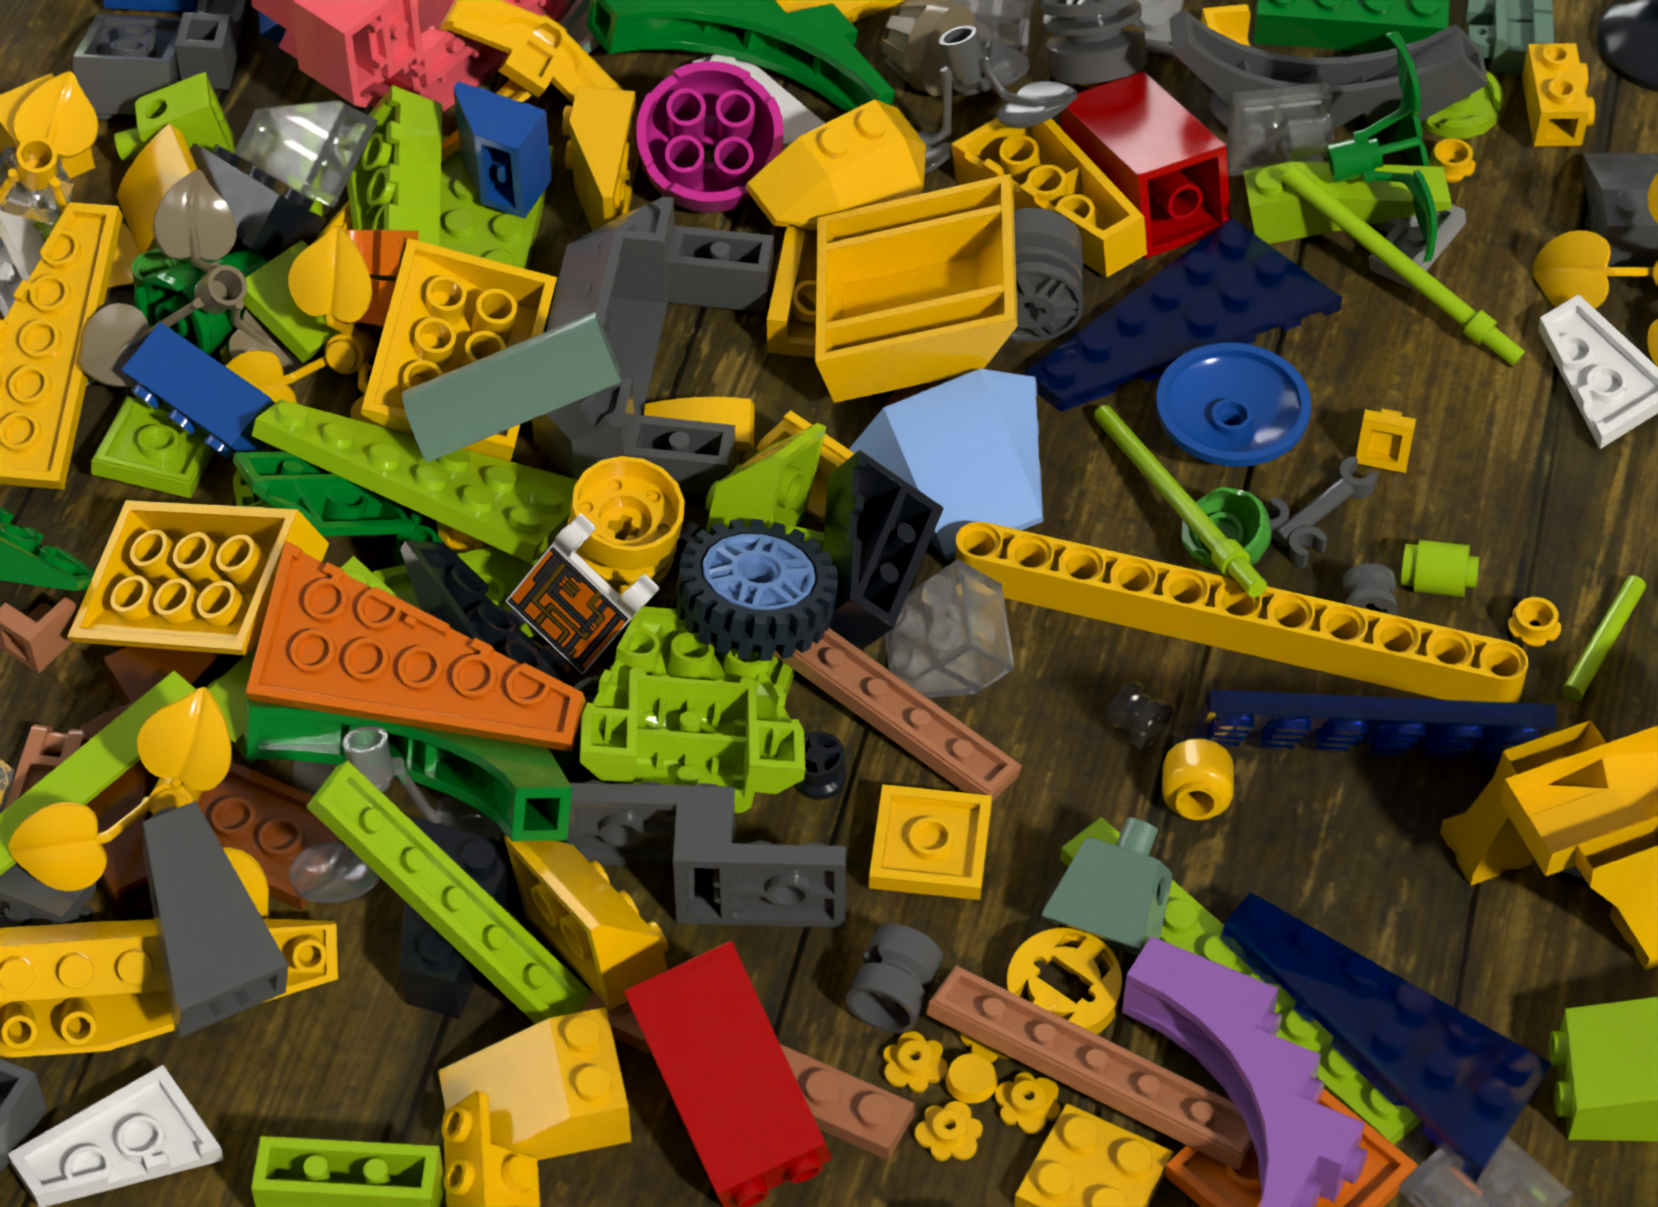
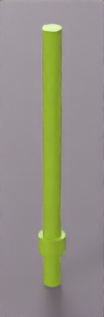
M1294 164L1284 172L1280 180L1464 327L1463 334L1479 346L1481 343H1484L1512 367L1522 358L1526 351L1497 329L1495 326L1498 322L1486 312L1480 310L1477 313Z
M1109 405L1099 407L1094 413L1095 421L1211 551L1212 562L1226 577H1233L1250 597L1262 595L1267 588V583L1249 563L1250 556L1235 539H1228Z

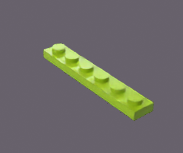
M348 760L337 766L306 807L535 1024L548 1018L580 1012L592 992Z

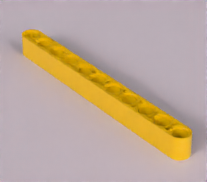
M976 521L968 523L961 527L956 534L954 575L960 585L972 591L1490 711L1502 712L1510 710L1517 705L1521 697L1528 669V657L1522 648L1509 641L1268 586L1262 595L1250 597L1233 578L987 522Z

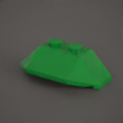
M237 452L234 454L233 463L251 491L266 508L298 509L323 537L413 534L425 516L287 452Z

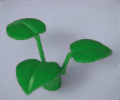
M1398 31L1388 32L1386 36L1397 47L1398 77L1402 91L1399 109L1366 129L1353 132L1354 138L1326 145V154L1334 183L1363 177L1364 183L1390 181L1401 182L1406 185L1413 195L1415 215L1427 246L1423 263L1432 260L1435 251L1437 213L1434 199L1420 170L1413 171V174L1375 171L1376 168L1383 167L1382 155L1400 150L1407 154L1415 166H1429L1427 150L1422 142L1423 134L1419 119L1421 93L1418 72L1402 36ZM1401 119L1400 125L1392 137V140L1395 141L1394 143L1380 146L1377 138L1368 140L1372 135Z

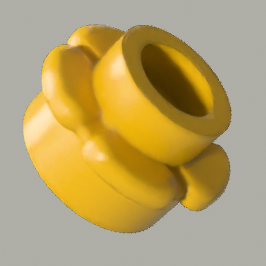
M1456 138L1443 139L1431 151L1429 166L1444 167L1448 183L1459 182L1463 179V176L1469 177L1475 171L1476 163L1472 160V148L1463 140Z
M1529 597L1522 600L1513 609V617L1508 620L1510 633L1528 646H1544L1546 641L1556 640L1561 632L1557 608L1552 602L1541 597Z

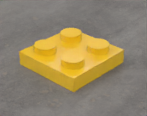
M882 784L869 873V889L980 900L992 796Z
M1066 1103L1015 1195L1014 1207H1148L1165 1176L1166 1164L1172 1159L1173 1151Z

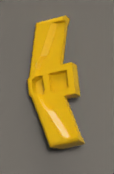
M455 0L439 27L443 31H453L508 53L498 71L537 97L546 90L550 81L572 104L577 86L623 90L567 33L566 28L546 15L540 16L502 0Z

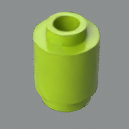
M1419 540L1418 545L1405 544L1401 586L1414 587V592L1464 598L1466 587L1476 588L1480 557L1469 556L1470 545L1427 540Z

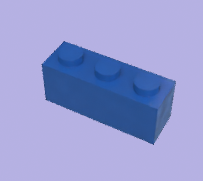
M159 322L122 368V371L136 384L131 392L139 400L153 410H156L160 404L171 411L167 415L168 419L187 434L192 435L196 429L207 436L203 441L204 444L226 461H229L232 455L237 452H262L268 444L252 437L255 419L274 405L275 402L268 395L161 322Z

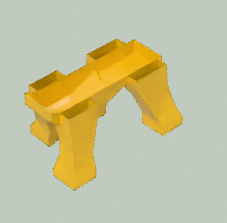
M1590 720L1504 750L1492 780L1468 811L1442 820L1440 833L1447 846L1454 851L1456 862L1469 885L1471 886L1497 877L1508 869H1520L1531 865L1534 858L1545 876L1576 866L1590 888L1613 904L1610 918L1624 939L1634 948L1636 957L1645 971L1657 967L1658 726L1606 743Z

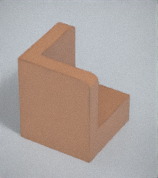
M64 597L53 608L46 603H40L27 616L5 602L0 607V649L39 674L72 643L67 636L78 613L75 602Z

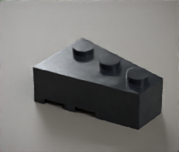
M411 816V821L508 912L518 890V885L506 842ZM405 901L400 971L406 1004L460 1019L480 971Z

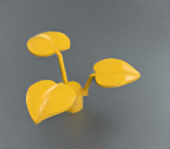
M71 71L60 74L42 84L18 108L13 122L14 135L19 143L16 152L17 167L8 170V177L0 188V205L15 182L20 181L21 184L32 190L50 188L61 215L68 204L60 187L61 182L57 178V156L73 158L81 155L93 145L98 133V121L94 108ZM123 222L120 227L108 288L133 285L132 263L140 255L134 236Z
M1658 173L1653 178L1648 192L1649 211L1657 223ZM1577 230L1557 236L1541 249L1533 264V277L1545 296L1555 307L1562 305L1579 294L1596 309L1606 300L1608 295L1609 282L1607 276L1653 277L1658 287V260L1654 267H1607L1611 255L1608 241L1597 233ZM1658 319L1650 325L1647 338L1650 356L1657 367Z
M337 226L297 256L293 261L288 276L290 294L296 305L310 316L325 315L326 324L340 332L327 342L325 355L285 376L280 359L273 352L266 350L244 352L233 358L225 366L268 395L275 403L280 399L297 403L295 393L288 384L296 382L327 365L341 374H350L358 371V388L363 394H366L368 373L372 370V366L368 362L373 358L376 351L375 340L372 334L365 328L355 326L353 323L345 324L341 321L355 322L364 316L369 309L372 299V283L366 263L357 245L341 226ZM365 395L355 401L350 411L351 419L384 427L360 414Z
M200 687L184 698L158 709L143 723L138 733L137 751L146 769L153 775L160 777L150 797H144L136 808L102 833H98L97 817L88 806L75 802H59L47 805L28 816L16 828L8 846L11 857L37 880L49 887L62 891L85 889L93 885L102 876L106 868L107 854L101 844L113 840L146 812H152L154 815L167 807L175 806L179 808L194 801L198 802L202 791L212 790L220 784L227 775L231 765L232 746L224 716L206 687ZM222 847L262 919H270L268 910L269 886L263 869L251 855L243 850Z

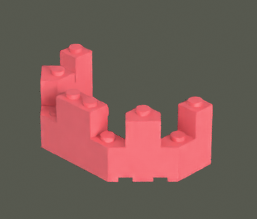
M251 0L253 8L287 29L279 48L298 60V66L301 71L351 104L364 108L367 105L375 107L389 88L394 85L441 103L443 113L455 104L453 87L458 81L477 87L499 70L508 54L448 30L446 32L439 29L455 0ZM502 0L540 16L546 15L557 23L564 17L570 5V2L567 0Z

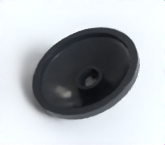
M1615 0L1604 10L1599 19L1596 31L1598 51L1607 66L1618 76L1636 86L1658 92V0Z

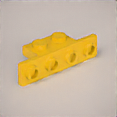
M475 1090L445 1111L442 1123V1136L444 1138L446 1207H540L537 1159L491 1144L488 1094Z

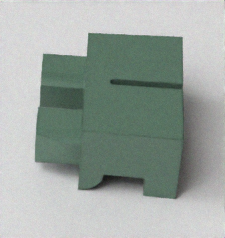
M1466 0L1464 22L1465 24H1475L1467 26L1466 34L1481 48L1483 57L1490 58V73L1522 75L1528 44H1554L1552 0Z

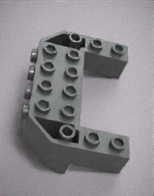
M662 197L623 214L567 245L560 275L556 279L552 295L550 315H547L543 333L596 312L620 366L621 383L526 421L532 422L534 444L564 476L579 480L585 470L600 460L619 456L643 458L662 467L678 483L684 500L706 502L712 485L733 472L736 467L735 425L645 416L644 406L647 403L668 304L678 303L767 313L774 281V236L675 226L674 198Z

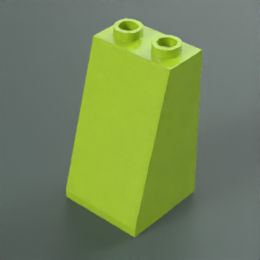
M1658 997L1565 1009L1559 1031H1551L1549 1058L1551 1066H1560L1561 1082H1557L1555 1086V1112L1557 1117H1565L1568 1140L1658 1142Z

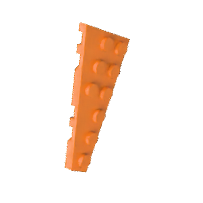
M285 540L246 689V694L251 701L574 752L581 715L585 705L583 692L526 663L520 664L494 650L493 646L477 638L473 640L455 631L448 623L378 587L371 588L346 575L344 570L329 562L326 564L305 554L301 548Z

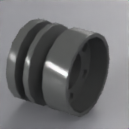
M1040 0L1041 11L1046 13L1043 16V27L1049 33L1054 34L1047 40L1046 48L1050 76L1055 80L1070 84L1107 82L1127 77L1140 71L1148 64L1145 30L1139 24L1134 23L1142 16V8L1139 1Z
M1040 208L1014 210L1018 326L1009 336V339L1039 342L1056 338L1069 331L1082 316L1084 302L1082 291L1083 242L1077 226L1062 214Z

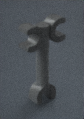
M1356 457L1346 458L1339 467L1337 481L1291 518H1289V508L1284 501L1276 497H1272L1269 500L1268 514L1274 518L1270 520L1271 540L1280 548L1288 547L1287 557L1296 567L1304 569L1308 564L1309 552L1302 546H1310L1320 554L1326 551L1328 538L1322 530L1313 527L1349 497L1362 499L1374 493L1378 474L1373 471L1365 478L1353 477L1358 463Z

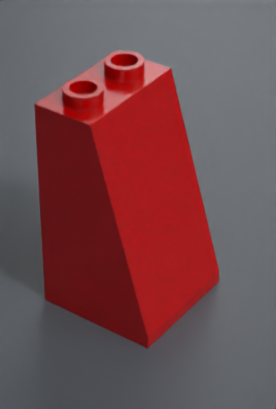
M1144 71L1077 93L1078 98L1059 113L1061 129L1144 216L1147 254L1143 256L1144 259L1231 229L1226 145Z
M732 940L624 990L723 1207L755 1206L769 1196L768 1190L789 1180L793 1184L805 1182L817 1176L823 1170V1164L833 1160Z

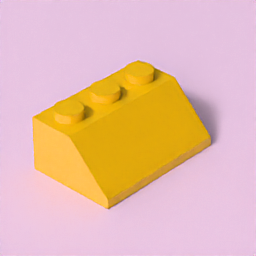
M507 835L504 836L526 917L610 1010L628 1001L624 990L668 970L664 953L669 950V946L662 930L654 921L646 923L639 916L634 901L625 890L617 892L610 885L606 872L597 860L593 859L589 862L572 844L559 841H511Z

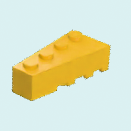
M997 117L951 144L956 182L963 185L1011 174L1013 179L1014 210L1040 208L1065 216L1077 226L1082 237L1083 263L1104 277L1111 276L1147 254L1144 216L1052 118L1035 126L1016 129L1003 126Z

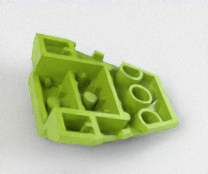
M643 606L631 620L618 644L615 661L610 671L605 669L594 701L592 703L587 702L582 712L579 762L600 780L614 781L615 784L656 782L662 785L696 786L698 784L710 783L721 787H735L736 813H743L752 808L755 792L778 794L804 780V730L798 719H790L784 707L787 695L781 684L773 685L767 673L769 661H760L758 652H751L749 660L737 658L738 649L731 648L727 655L716 651V640L706 646L698 640V632L689 633L684 627L685 619H679L676 612L677 609Z

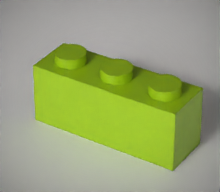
M260 1136L251 1191L256 1207H441L444 1192V1172L439 1146Z

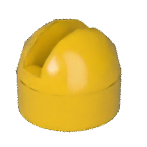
M815 280L800 282L794 288L792 315L803 324L816 323L817 281Z

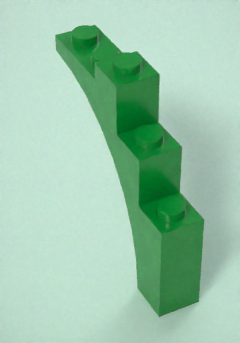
M775 0L590 1L585 26L609 54L642 49H680L713 53L751 62L786 75L819 92L847 113L874 99L889 105L892 104L895 91L854 47L858 30L833 3L786 13Z
M246 699L243 747L246 759L293 760L340 765L348 760L357 769L379 772L410 780L447 793L475 807L499 825L511 841H561L568 839L572 786L548 748Z

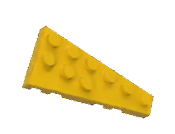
M69 202L39 252L42 256L29 279L21 281L13 295L15 298L14 304L4 320L0 319V484L60 490L65 488L88 381V375L82 370L80 365L83 335L91 317L104 306L123 218L118 206Z

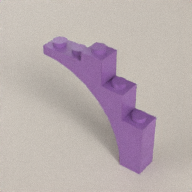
M1151 936L1127 973L1122 1012L1160 1031L1194 1056L1225 1089L1245 1121L1258 1158L1262 1194L1259 1207H1315L1319 1196L1335 1202L1345 1181L1355 1184L1364 1167L1368 1154L1367 1150L1360 1148L1364 1123L1318 1104L1324 1087V1082L1316 1079L1321 1054L1276 1036L1282 1019V1015L1274 1012L1278 988Z

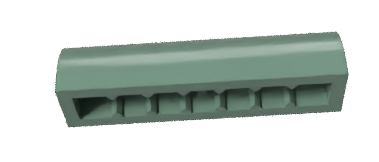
M592 312L402 391V400L412 432L427 463L621 383V372L597 314Z

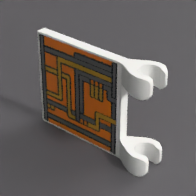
M579 514L570 525L565 526L559 532L551 546L505 602L583 675L633 617L655 595L659 587L646 574H643L633 586H630L622 595H619L575 553L596 529L593 523L583 514Z

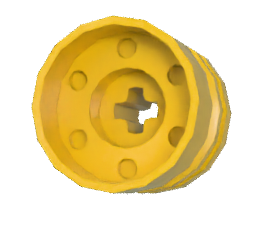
M619 456L600 460L585 470L574 486L567 525H570L579 514H583L596 527L594 532L575 553L619 595H622L630 586H633L643 574H646L659 587L670 573L684 516L685 500L678 483L662 467L643 458Z

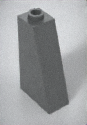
M194 801L179 808L175 806L164 808L155 813L149 820L144 821L142 854L174 1029L179 1038L286 993L288 963L197 802Z

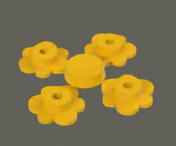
M909 1031L902 1034L898 1039V1045H889L884 1050L883 1058L887 1063L885 1079L890 1085L894 1087L908 1085L914 1092H923L927 1089L929 1082L938 1083L945 1079L947 1090L955 1099L959 1100L948 1103L944 1109L937 1105L928 1107L925 1111V1121L919 1123L915 1129L916 1142L924 1148H931V1155L937 1161H945L951 1156L958 1160H968L975 1155L977 1151L976 1139L982 1135L983 1126L979 1120L971 1118V1110L965 1103L975 1104L983 1102L990 1098L994 1092L995 1101L1002 1108L1000 1112L1001 1120L1007 1125L1018 1124V1127L1027 1134L1041 1132L1045 1128L1046 1120H1055L1060 1115V1105L1056 1101L1059 1090L1057 1084L1052 1079L1042 1077L1035 1080L1030 1073L1022 1072L1016 1075L1014 1082H1004L997 1087L998 1080L992 1062L997 1060L998 1057L1006 1060L1012 1059V1057L962 1032L960 1040L965 1046L972 1047L971 1053L957 1057L951 1063L949 1069L947 1062L941 1057L943 1054L942 1045L935 1040L926 1042L925 1038L918 1032Z

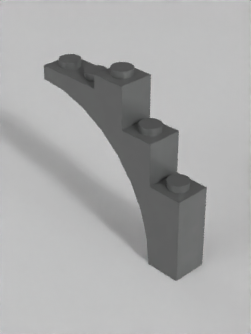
M1186 10L1169 19L1171 31L1169 49L1174 60L1182 67L1187 66L1198 76L1202 86L1211 93L1212 102L1209 104V109L1213 119L1220 127H1227L1240 140L1249 137L1286 115L1296 127L1302 126L1311 136L1318 139L1361 114L1368 124L1373 125L1400 107L1402 91L1398 77L1397 48L1351 57L1308 58L1284 55L1238 43L1210 29ZM1457 24L1423 40L1406 45L1419 77L1421 93L1420 122L1488 85L1481 48ZM1401 119L1382 131L1389 138H1392L1400 125Z

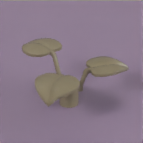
M195 170L184 176L167 191L156 209L153 221L154 237L160 250L168 258L182 260L191 257L193 267L208 273L200 278L195 285V300L160 322L169 328L199 308L210 314H221L231 309L230 322L238 330L229 337L227 342V352L230 361L250 350L271 351L280 359L284 376L315 361L313 356L303 363L247 307H245L242 318H240V310L245 306L242 300L247 292V282L244 275L233 266L221 265L219 262H213L212 264L206 262L221 259L235 244L237 227L234 216L227 203L210 185L201 170ZM115 303L101 308L91 317L84 331L80 356L82 370L94 380L105 385L114 387L135 386L136 384L122 371V368L159 322L149 328L147 318L143 312L128 304Z

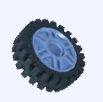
M742 519L730 520L728 530L721 522L711 525L709 533L701 530L695 535L694 542L689 540L681 555L675 589L676 612L680 620L685 619L684 627L690 634L698 632V640L706 646L716 640V651L727 655L731 648L738 649L737 658L747 660L750 659L751 652H758L760 661H772L774 651H777L782 659L793 657L795 648L800 653H803L811 648L812 642L818 644L823 638L824 632L828 631L838 585V573L836 566H831V556L827 551L820 553L821 545L814 539L804 543L805 533L794 529L789 535L785 534V525L777 522L773 523L771 529L764 528L763 520L752 519L750 527H745Z

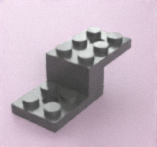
M595 780L584 783H570L572 795L567 843L574 845L589 862L595 859L600 865L673 867L677 923L845 928L846 846H830L818 842L807 845H773L765 841L737 844L735 787H721L710 783L698 784L696 786L662 785L656 782L606 784Z

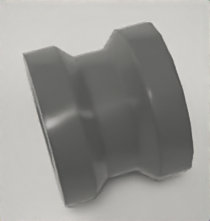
M1366 563L1349 569L1343 575L1342 588L1347 597L1345 604L1397 616L1398 602L1393 595L1396 580L1391 569L1377 563Z

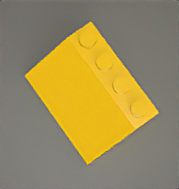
M408 238L360 414L388 429L414 435L405 412L402 391L542 334L557 277ZM520 424L462 449L511 462Z
M126 500L67 637L76 643L247 655L259 643L285 540L301 548L305 554L320 562L323 561L329 543L298 509Z

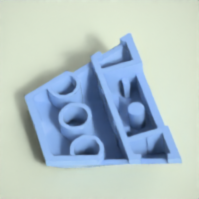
M977 369L884 407L849 448L853 453L861 450L944 507L929 543L946 561L955 558L956 534L961 527L968 523L976 521L1024 530L1043 522L1041 465L1039 462L1038 445L1039 423L1036 405L1037 382L1034 376Z

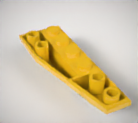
M154 919L0 928V1059L110 1051L175 1030ZM263 919L288 963L286 993L270 1000L338 979L337 924L335 921Z

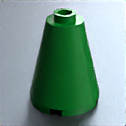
M246 249L226 254L216 261L206 262L211 264L219 262L221 265L233 266L239 269L246 278L270 262V260L253 249ZM192 263L153 272L141 280L144 281L143 285L135 290L134 300L135 307L142 311L147 318L149 328L195 300V285L208 272L193 267ZM246 306L240 310V318H242ZM201 308L169 327L208 355L236 329L230 322L231 309L221 314H210Z

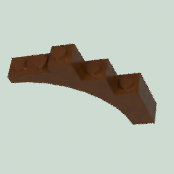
M129 646L121 647L116 652L103 658L111 689L122 707L113 711L103 712L94 720L80 725L85 743L171 672H177L195 689L207 687L213 680L227 673L244 655ZM141 759L85 805L93 810L97 817L98 833L105 832L136 808L144 797H150L159 777L150 773L143 765ZM146 812L113 840L101 844L107 854V865L102 876L97 881L120 921H126L152 908L142 854L143 822L153 816L152 812Z

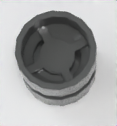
M899 924L879 926L874 932L863 956V965L857 970L847 992L846 1004L850 1011L862 1022L873 1028L891 1033L910 1031L915 1026L926 1001L924 988L932 987L942 964L943 953L939 946L929 936L914 928Z

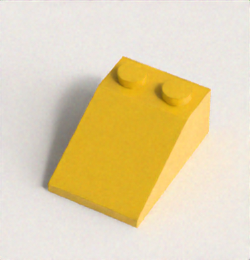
M577 86L573 106H565L562 131L563 135H569L571 138L566 146L565 167L566 169L573 170L574 189L592 231L629 211L639 164L636 139L637 113L635 91Z
M606 1007L548 1018L438 1070L446 1111L475 1090L488 1094L491 1144L536 1158L538 1161L631 1142L629 1107Z

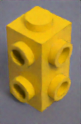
M1576 43L1528 44L1522 83L1534 146H1582L1586 126H1593L1595 103L1593 97L1586 96L1588 67L1586 63H1580Z

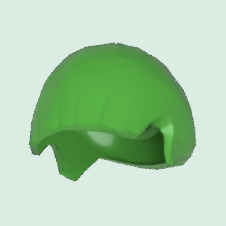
M1221 487L1214 489L1196 501V504L1228 539H1235L1250 556L1249 563L1252 566L1259 561L1270 545L1272 536L1269 514L1261 500L1247 491ZM1182 520L1181 539L1189 554L1202 565L1220 571L1212 562L1211 551Z

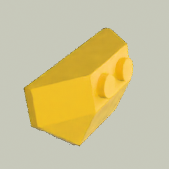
M874 99L799 136L747 182L745 189L773 226L788 227L791 224L809 230H817L818 217L922 194L924 190L926 144L897 107Z

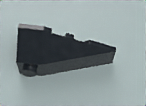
M405 541L400 550L421 610L448 623L455 631L473 640L477 638L493 646L495 651L520 664L526 663L571 687L580 682L562 655L550 644L543 646L541 649L521 630L526 621L515 610L507 612L494 604L486 596L489 591L488 584L444 542Z

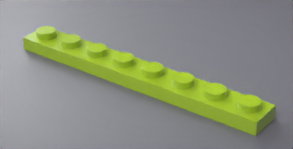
M1101 817L1061 848L1060 860L1069 867L1087 838H1095L1116 845L1120 833ZM1172 880L1160 940L1277 987L1278 994L1274 1012L1282 1015V1019L1276 1036L1321 1054L1316 1079L1324 1082L1323 1088L1393 1145L1426 1118L1428 1110L1426 1103Z

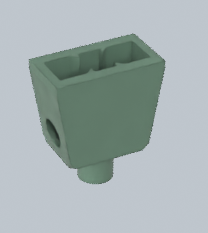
M1127 817L1116 845L1095 838H1087L1045 906L1042 916L1055 928H1073L1092 934L1102 940L1108 947L1138 957L1151 936L1160 940L1172 883V872L1160 860L1148 856L1158 829L1142 820Z

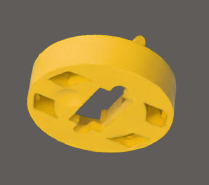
M1054 928L1042 931L1026 940L1014 953L1009 964L1007 991L1019 997H1023L1028 991L1030 1002L1096 1035L1111 1023L1120 1005L1122 989L1120 965L1112 950L1102 940L1092 934L1073 928ZM1052 960L1069 973L1076 974L1082 982L1090 987L1089 994L1095 1000L1088 1002L1081 998L1076 1004L1038 978L1040 969L1034 963L1036 961H1043L1045 964H1048ZM1101 962H1103L1108 969V973L1103 977L1102 980L1098 968V965Z

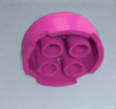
M716 61L687 64L673 70L672 75L664 79L651 93L648 92L639 110L636 125L638 156L642 169L650 183L662 196L674 198V204L687 210L701 213L730 211L753 200L745 189L747 182L783 151L784 126L782 114L775 97H772L757 80L751 77V73L743 68ZM709 150L715 151L714 162L704 161V152Z

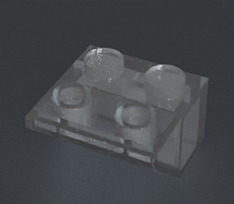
M958 559L908 593L894 628L884 635L889 671L927 698L977 694L1015 669L1001 583Z

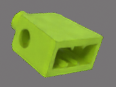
M206 72L139 98L135 103L137 127L114 134L116 148L122 161L136 158L144 147L169 123L183 133L189 150L193 143L209 151H212L215 144H218L235 154L233 133Z

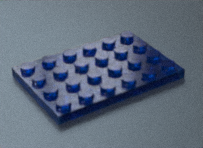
M1210 690L1195 714L1194 736L1207 737V740L1214 741L1224 748H1237L1244 739H1261L1262 749L1294 750V744H1299V741L1316 742V751L1328 753L1349 752V747H1353L1355 744H1371L1372 754L1403 755L1404 749H1410L1411 746L1426 747L1425 756L1452 758L1458 757L1459 752H1464L1466 749H1480V758L1500 760L1504 750L1541 738L1555 729L1556 705Z

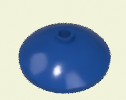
M1215 343L1195 348L1170 364L1158 384L1156 412L1158 420L1167 436L1188 454L1203 461L1223 466H1252L1269 462L1284 455L1300 441L1309 424L1311 398L1308 387L1300 373L1279 355L1249 344Z

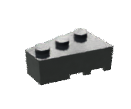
M193 143L190 152L197 169L204 173L210 185L229 206L236 222V237L241 239L243 244L274 259L301 240L310 246L317 238L327 219L310 210L315 201L291 187L287 188L285 194L274 189L278 179L253 165L247 173L237 167L242 158L218 144H215L212 151H209Z
M861 450L857 451L828 475L823 552L827 551L831 556V566H836L838 573L836 600L829 628L862 651L894 628L944 507Z

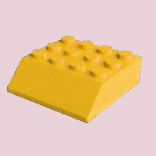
M1011 174L818 217L815 363L834 403L958 377L977 369H984L1017 328L1014 194Z

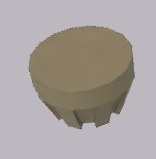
M951 0L906 1L899 6V15H891L886 25L890 29V33L887 39L882 40V53L887 56L885 62L915 90L932 96H942L943 79L940 69L947 66L939 39L945 32L956 27L973 26L976 28L973 12L966 5Z

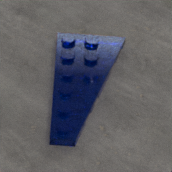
M1232 218L1026 370L1025 375L1034 376L1037 382V394L1057 410L1063 412L1115 393L1116 386L1139 377H1142L1144 381H1148L1162 376L1164 368L1169 367L1177 358L1195 348L1215 343L1250 344L1255 342L1257 334L1279 326L1284 331L1300 326L1302 318L1318 312H1322L1324 316L1338 312L1341 309L1342 297Z
M1252 892L1248 893L1223 927L1219 939L1265 983L1281 986L1296 1001L1293 1009L1307 1023L1316 1020L1333 1036L1330 1045L1394 1106H1407L1425 1123L1423 1133L1437 1147L1446 1143L1465 1162L1461 1170L1477 1184L1544 1081L1552 1063Z

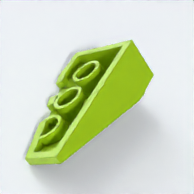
M1288 160L1243 169L1257 246L1342 230L1280 180L1284 172L1292 164L1368 225L1387 222V220L1416 216L1413 195L1405 184L1390 181L1364 183L1363 177L1334 183L1327 161ZM1383 164V167L1375 169V171L1410 174H1413L1415 170H1420L1431 191L1436 212L1452 209L1444 167Z

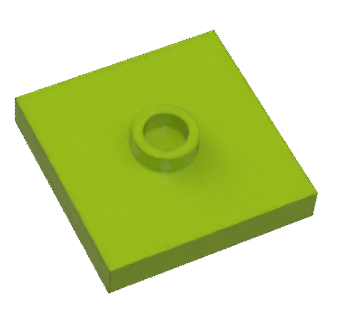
M301 240L245 278L247 292L242 301L280 341L305 363L322 351L327 342L340 332L326 324L325 315L310 316L304 313L296 305L290 294L288 286L290 268L297 256L309 247Z
M127 396L91 461V475L191 498L215 452L204 444L203 441L207 436L196 429L192 435H189L168 419L167 415L171 411L162 404L156 410H153L141 400Z

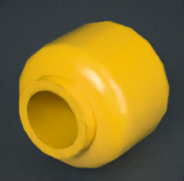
M1188 739L1176 744L1168 751L1163 763L1162 792L1163 799L1170 810L1184 818L1206 820L1220 815L1229 807L1234 795V764L1232 757L1224 747L1206 739Z

